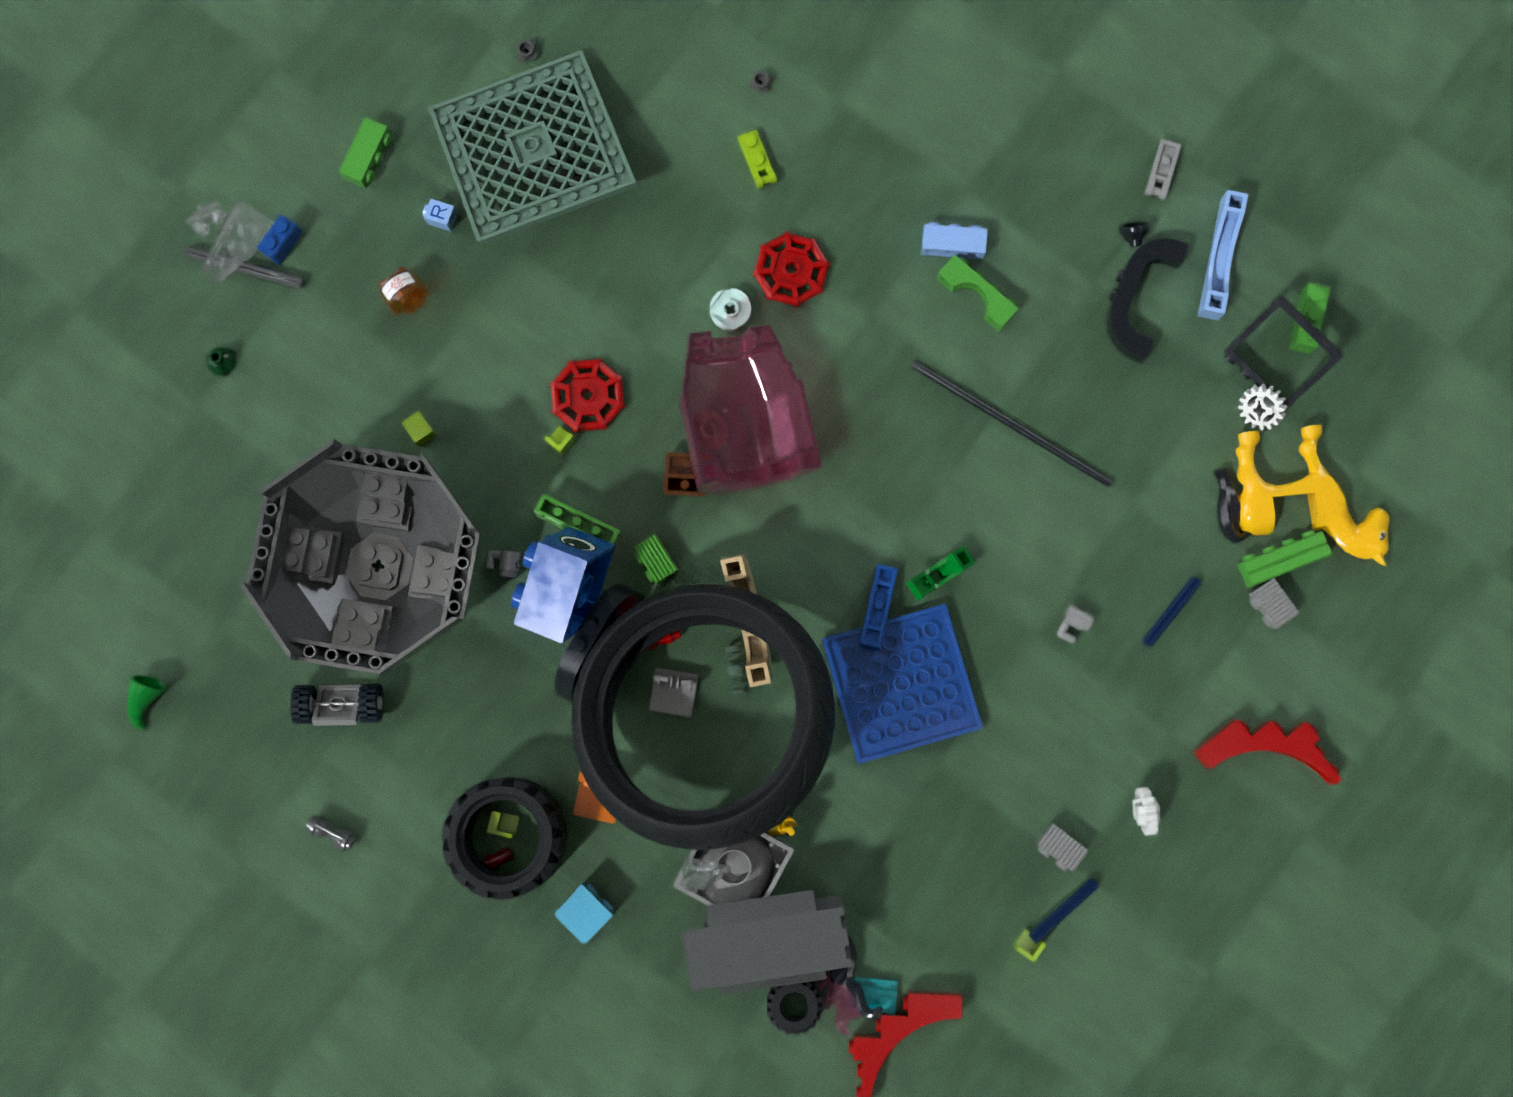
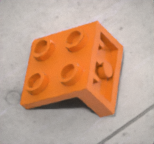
M580 772L578 777L580 784L573 815L614 824L616 819L598 801L589 788L582 772Z

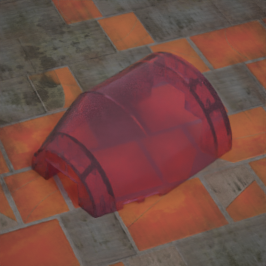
M770 325L750 327L740 336L712 338L711 331L690 333L688 336L679 409L696 487L700 493L725 494L763 488L799 478L822 467L801 379H797L792 370V363L788 362L782 353L783 347Z

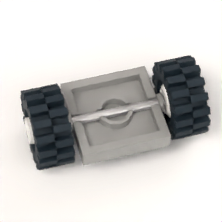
M294 685L290 695V716L294 724H313V726L357 725L358 717H360L361 723H380L384 711L382 685H319L317 694L314 685Z

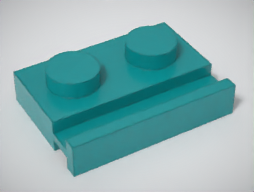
M854 976L855 982L861 985L869 1008L875 1009L878 1006H882L883 1011L880 1013L895 1014L897 980ZM852 995L850 1009L858 1011L856 998Z

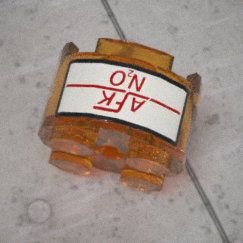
M406 267L398 268L395 274L391 275L388 279L381 280L378 284L381 298L393 315L400 317V314L405 312L407 315L414 313L425 304L423 301L424 297L429 296L427 288L416 273L412 270H407Z

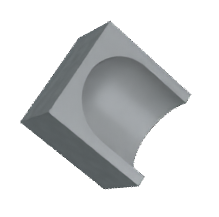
M765 832L758 837L730 847L692 850L673 887L707 906L768 897L788 863L794 847Z

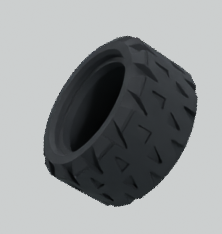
M493 778L473 785L455 800L443 824L441 840H444L442 852L446 865L451 868L453 877L463 887H467L473 894L487 899H514L535 890L554 875L566 851V839H568L567 823L558 802L547 793L546 789L537 783L523 778ZM499 800L513 801L525 807L534 817L539 829V847L534 859L524 870L514 874H503L489 869L480 861L473 847L472 833L478 816L487 806Z

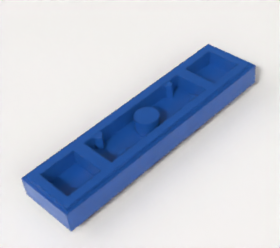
M877 564L859 646L875 650L881 649L898 568Z

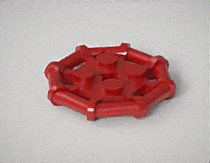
M785 231L783 235L759 247L760 253L755 270L752 273L766 294L767 300L790 304L795 308L824 292L823 286L828 268L831 265L815 238L810 239ZM791 242L804 245L805 247L804 249L792 247ZM785 243L786 247L784 250L776 253L773 251V249ZM812 250L818 261L813 263L807 253ZM767 256L772 258L770 268H764ZM791 264H794L797 271L788 273V270L785 269L786 266L790 267ZM813 269H820L815 282L811 279ZM767 275H771L774 283H776L772 288L765 278ZM807 284L811 287V289L798 296V289H802ZM779 288L791 290L792 296L777 292Z
M601 358L583 361L570 360L554 381L550 382L553 406L551 412L571 427L573 432L578 433V431L603 429L604 431L622 409H625L626 404H624L622 385L624 379L622 375H618L607 366ZM592 368V373L579 374L577 369ZM599 370L610 379L606 382L600 379L597 375ZM573 372L575 376L571 383H568L567 385L563 384L567 377ZM614 386L615 399L609 398L608 387ZM560 390L566 392V402L562 404ZM585 390H589L590 393H593V396H591L589 400H586L585 397H582V394L585 393ZM607 404L613 406L605 417L602 418L600 412L605 409ZM571 408L577 414L575 420L565 412L566 409ZM585 416H596L597 421L582 422V419Z

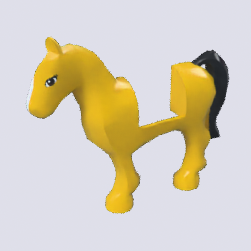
M1311 425L1300 429L1303 440L1298 450L1308 466L1309 474L1300 480L1283 485L1265 482L1256 470L1254 452L1256 445L1260 441L1259 431H1248L1238 434L1240 445L1236 448L1235 452L1239 463L1237 478L1243 485L1242 493L1237 495L1227 468L1214 470V476L1219 484L1217 502L1218 524L1224 537L1232 543H1239L1252 535L1271 534L1275 526L1273 497L1307 494L1313 530H1325L1346 553L1362 559L1372 558L1377 563L1387 566L1384 555L1389 549V514L1384 509L1376 507L1369 511L1362 522L1357 525L1354 523L1347 507L1346 496L1340 484L1326 470L1317 454L1318 440L1323 433L1322 425Z

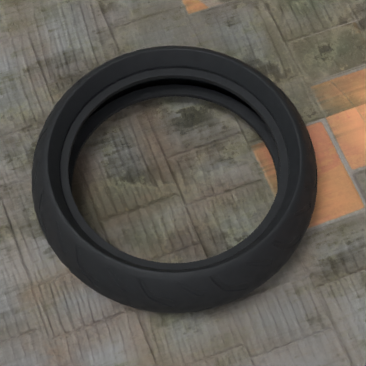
M715 584L688 585L657 593L637 603L619 616L596 641L583 664L574 690L571 714L572 738L578 764L589 788L602 806L616 820L641 837L662 845L689 850H711L744 843L764 834L787 818L803 802L816 784L829 756L835 726V701L830 675L821 652L807 631L788 612L772 601L744 589ZM712 624L744 630L770 645L780 655L790 674L795 693L796 716L792 737L786 753L773 773L759 787L728 805L706 810H684L653 801L627 775L615 747L613 712L616 697L624 677L637 658L646 649L663 637L678 630L692 626Z

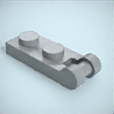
M1165 139L1160 140L1144 195L1151 196L1152 194L1158 196V199L1165 200L1181 144ZM1155 182L1162 183V187H1155Z

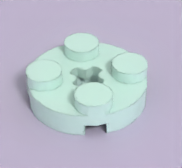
M730 288L731 290H721L713 296L710 302V316L714 324L719 328L735 332L748 323L751 317V304L744 292ZM734 305L735 313L727 314L725 307Z

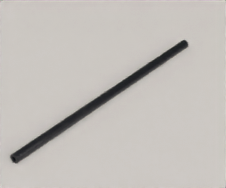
M916 360L911 364L910 367L1106 487L1109 488L1113 483V480Z

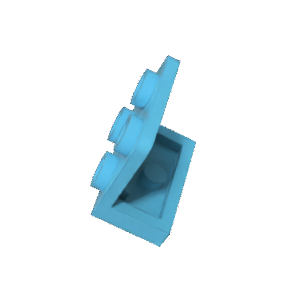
M585 882L555 912L556 918L583 944L587 943L615 914L613 905L606 899L602 900L597 895V889L589 883L587 885Z

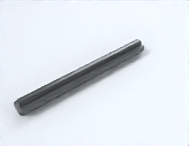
M186 246L184 255L191 259L302 289L305 280L296 275L193 246Z

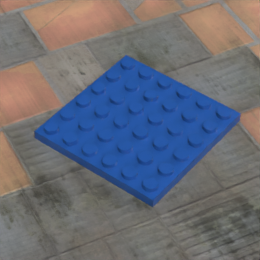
M946 604L887 620L880 650L859 646L863 627L821 639L857 764L983 728Z

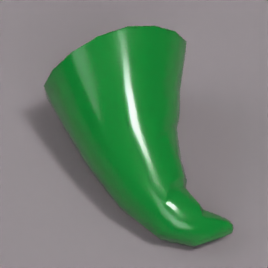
M134 675L130 678L127 713L130 722L135 728L146 730V726L143 723V716L146 710L167 689L166 685L157 678L145 675Z

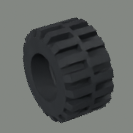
M812 981L772 987L767 996V1014L772 1025H775L780 1032L782 1030L787 1035L794 1033L795 1036L801 1032L805 1034L809 1032L810 1028L813 1029L816 1026L817 1020L819 1021L821 1017L822 1000L819 990ZM797 992L806 998L807 1009L801 1016L790 1017L782 1011L781 1001L788 993Z

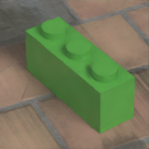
M364 117L339 170L344 180L367 188L368 183L373 181L374 171L377 165H380L382 162L383 152L392 140V133L387 126Z
M1309 283L1301 290L1297 309L1321 331L1330 287ZM1294 321L1288 349L1310 354L1318 347V343Z

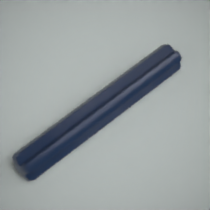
M1191 577L1142 639V642L1147 647L1154 646L1201 586L1202 582L1198 578Z
M1092 878L1089 879L1030 932V938L1035 943L1043 939L1099 888L1097 882Z

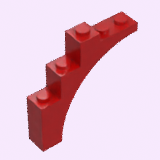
M1233 719L1192 751L1205 769H1212L1220 762L1242 753L1270 751L1292 757L1304 763L1321 776L1328 785H1336L1342 780L1338 775L1340 772L1332 763L1329 764L1324 758L1325 753L1319 746L1314 745L1320 740L1317 735L1318 731L1311 723L1299 722L1287 733L1283 734L1284 730L1277 722L1272 720L1265 721L1249 733L1250 729L1245 722Z
M907 991V997L903 996V1010H907L906 1013H880V1018H876V1032H880V1035L853 1034V1040H849L848 1051L849 1054H852L853 1061H861V1063H857V1077H861V1086L856 1087V1097H871L875 1079L884 1060L892 1049L907 1035L930 1023L947 1019H962V995L957 992Z

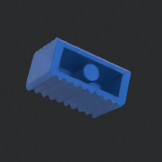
M278 215L279 218H276L274 225H271L269 232H266L267 235H264L262 242H259V245H257V249L265 257L278 265L281 264L303 233L297 224L283 215Z

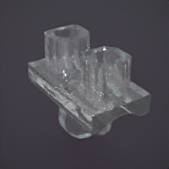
M217 200L213 203L209 202L204 206L197 202L195 204L198 210L185 219L187 225L196 234L198 233L201 238H204L211 232L208 228L210 225L215 223L217 227H222L228 223L226 219L228 213Z

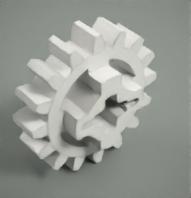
M1262 384L1259 388L1257 385H1253L1251 390L1247 389L1239 399L1242 403L1238 406V409L1243 410L1240 417L1246 416L1247 419L1244 423L1252 422L1253 429L1256 425H1259L1260 430H1263L1266 426L1270 430L1274 425L1277 426L1286 415L1283 411L1287 409V405L1282 404L1286 398H1280L1278 395L1281 391L1274 392V386L1272 385L1269 389H1266L1265 384ZM1256 395H1257V398H1256V399H1253L1252 401H1250V399H1251L1253 396H1256ZM1275 413V415L1272 418L1268 419L1269 415Z
M1148 787L1136 788L1134 792L1135 797L1132 800L1134 819H1136L1137 825L1141 826L1144 835L1157 834V825L1161 822L1160 806L1155 796L1152 797L1151 790Z

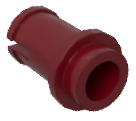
M507 846L492 855L489 853L488 857L485 858V862L489 869L494 868L496 870L497 866L513 860L514 856L510 847Z

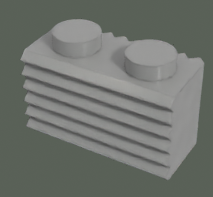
M1275 578L1267 580L1248 594L1251 598L1249 599L1250 604L1254 609L1260 610L1263 614L1262 620L1269 628L1277 629L1300 614Z
M1054 823L1048 825L1035 843L1039 846L1037 851L1046 858L1051 856L1057 860L1055 865L1064 872L1067 870L1074 872L1089 852Z

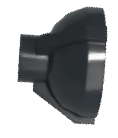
M1145 221L1129 222L1118 226L1119 233L1126 242H1129L1130 247L1141 246L1143 237L1150 229V223Z

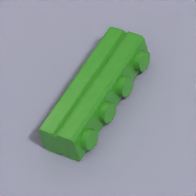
M544 493L534 510L536 517L562 530L572 527L617 545L621 538L620 530Z
M1314 530L1301 534L1303 539L1295 541L1293 537L1281 542L1283 546L1275 549L1273 545L1263 549V554L1257 557L1255 553L1242 557L1243 562L1238 564V568L1243 576L1246 587L1249 588L1331 556L1332 552L1323 532L1315 533Z

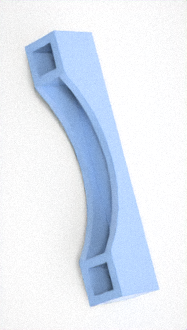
M1227 190L1221 197L1198 317L1218 321L1225 314L1229 295L1230 267L1237 236L1245 214L1248 194Z

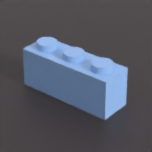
M937 222L924 224L921 255L944 257L956 255L962 258L983 259L986 254L987 229L978 225L961 227L960 224L944 226Z

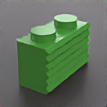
M656 534L634 547L637 552L633 555L639 564H645L648 569L645 571V574L650 582L655 581L658 585L679 572Z

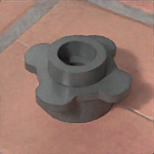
M523 40L516 44L519 61L523 62L526 59L535 60L538 55L535 52L536 43L533 40Z
M755 71L749 87L752 90L760 91L761 94H766L773 78L765 72Z

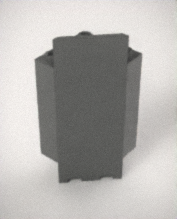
M808 890L706 906L707 914L703 915L705 928L682 931L691 991L718 988L720 995L824 980L828 970L852 967L841 895L815 899L814 891Z

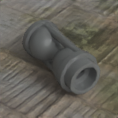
M313 815L305 828L311 836L331 838L333 845L342 852L346 849L350 850L356 839L353 837L354 832L345 829L333 830L329 821L321 815Z

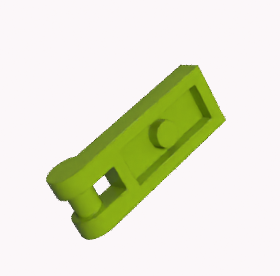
M757 130L737 136L738 143L757 189L763 188L768 183H776V175ZM766 171L767 175L760 177L759 174Z

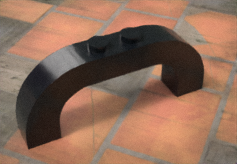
M1168 238L1150 241L1137 249L1124 269L1119 270L1115 280L1118 282L1117 288L1112 289L1108 298L1111 304L1106 318L1107 331L1115 348L1125 357L1142 364L1147 359L1154 340L1137 333L1131 327L1128 320V310L1144 268L1152 264H1164L1178 269L1184 260L1189 246L1188 243Z
M617 584L607 589L595 601L567 647L557 668L554 687L556 694L560 698L572 704L580 671L592 647L603 632L621 614L645 598L643 595L623 584Z

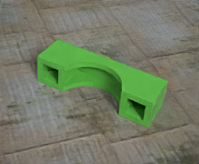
M954 255L938 272L936 279L951 292L966 288L979 293L986 305L984 320L998 332L1007 325L1019 309L1016 307L1017 304L1014 300L1003 296L996 285H990L984 280V275L970 268L969 263L962 257Z

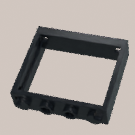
M1281 295L1224 350L1226 353L1224 357L1232 365L1236 363L1241 368L1239 372L1247 380L1252 378L1257 383L1258 388L1265 384L1266 389H1269L1270 385L1234 350L1274 311L1281 307L1332 356L1321 369L1282 403L1287 405L1288 409L1344 357V354L1291 302Z

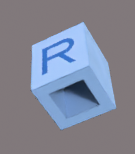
M430 198L429 204H426L423 209V218L428 225L452 231L458 214L457 210L453 205Z

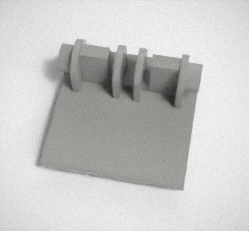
M656 668L649 710L691 717L698 675Z

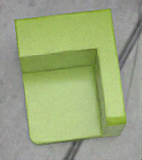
M419 411L401 422L419 447L437 435Z
M560 426L550 437L546 436L544 438L545 442L562 456L566 454L576 441L574 435L568 433Z
M497 810L492 811L487 833L511 839L515 838L520 816Z
M1024 928L1012 947L1032 962H1035L1046 944L1041 940L1035 943L1029 936L1030 932Z

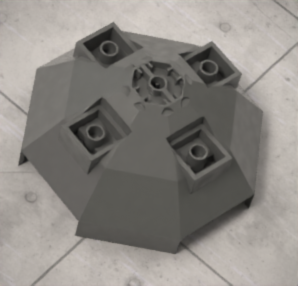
M332 439L256 492V494L263 497L246 583L238 582V584L289 659L386 675L464 620L480 532L423 453L421 456L341 444L336 439ZM381 562L384 568L377 572L376 565Z

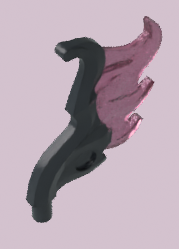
M848 936L852 967L830 970L826 974V979L820 980L818 984L819 991H823L824 986H827L825 1008L829 1010L831 1004L835 1006V1025L837 1030L844 1035H850L847 1026L852 1019L860 1016L874 1017L883 1011L882 1006H878L875 1009L869 1008L860 983L854 980L857 952L850 936Z

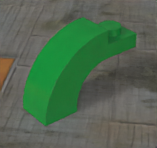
M962 546L929 569L906 582V585L916 600L919 601L976 564L966 547Z

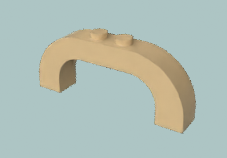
M744 554L720 560L725 582L729 581L731 587L757 594L750 565ZM741 630L746 650L745 669L749 686L754 687L771 683L772 664L769 645L757 636Z

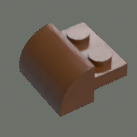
M666 452L663 494L706 497L709 455Z

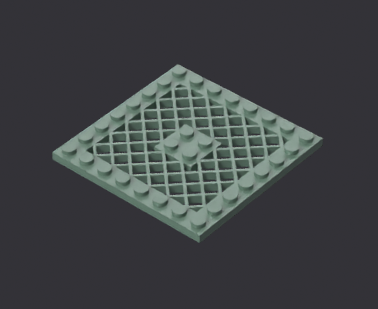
M582 50L428 107L479 246L637 187L633 173ZM562 83L569 85L566 91L559 89ZM574 88L576 89L578 96L572 94ZM542 91L549 92L547 98L540 97ZM555 95L562 97L560 103L553 101ZM523 98L530 100L527 106L520 104ZM568 99L575 101L572 108L566 106ZM536 102L543 104L540 110L533 108ZM581 104L584 109V112L578 110ZM504 105L511 107L508 113L501 111ZM549 107L556 109L553 115L546 113ZM517 109L524 111L521 117L514 116ZM562 111L569 113L566 120L559 117ZM485 112L491 114L489 120L482 118ZM530 114L536 116L534 122L527 120ZM575 116L582 118L579 124L572 122ZM497 117L504 118L501 125L494 123ZM466 119L472 121L469 128L463 126ZM542 119L549 120L547 126L545 125L544 120L542 121ZM510 121L517 123L514 129L508 128ZM587 121L589 122L591 128L585 127ZM555 123L563 125L560 131L553 129ZM478 124L485 126L482 132L475 130ZM491 128L498 130L495 137L488 135ZM568 128L575 130L573 136L565 134ZM459 131L465 133L463 139H462L461 134H460ZM581 132L588 134L586 141L579 139ZM504 133H506L505 137L507 141L501 139ZM550 135L556 137L553 143ZM471 136L478 137L475 144L469 142ZM594 137L598 145L592 143ZM484 140L491 142L488 149L481 147ZM562 140L569 142L566 148L559 146ZM575 144L582 146L579 153L572 151ZM497 145L504 147L501 153L494 151ZM466 148L471 149L469 156L466 151ZM588 149L595 151L593 157L585 155ZM510 150L513 155V158L507 156ZM478 152L485 154L481 161L475 159ZM556 152L562 153L560 160H557ZM601 154L605 162L598 160ZM569 156L575 158L573 165L565 163ZM490 157L497 159L495 165L488 164ZM581 161L589 163L586 170L579 168ZM503 162L510 163L507 170L500 168ZM472 164L478 166L475 172ZM549 164L556 166L553 172L546 170ZM516 166L518 168L519 173L521 172L520 175L513 173ZM594 166L602 168L599 174L592 172ZM562 168L569 170L566 177L559 175ZM484 169L491 171L488 177L481 176ZM529 171L537 173L533 180L527 178ZM497 173L504 176L501 182L494 180ZM575 173L583 175L579 182L572 180ZM542 176L549 178L547 184L539 182ZM510 178L517 180L514 187L507 185ZM556 180L563 183L560 189L552 187ZM478 181L484 183L482 188H480ZM523 183L530 185L527 192L520 190ZM490 186L497 188L494 195L487 192ZM536 188L543 190L540 197L533 195ZM503 190L510 192L507 199L500 197ZM516 195L523 197L520 204L513 202ZM484 198L490 200L488 206L486 205ZM496 203L503 204L500 212L494 210Z

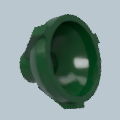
M226 347L212 349L209 354L205 355L208 369L217 376L227 377L236 367L235 351ZM219 355V359L214 361V357Z

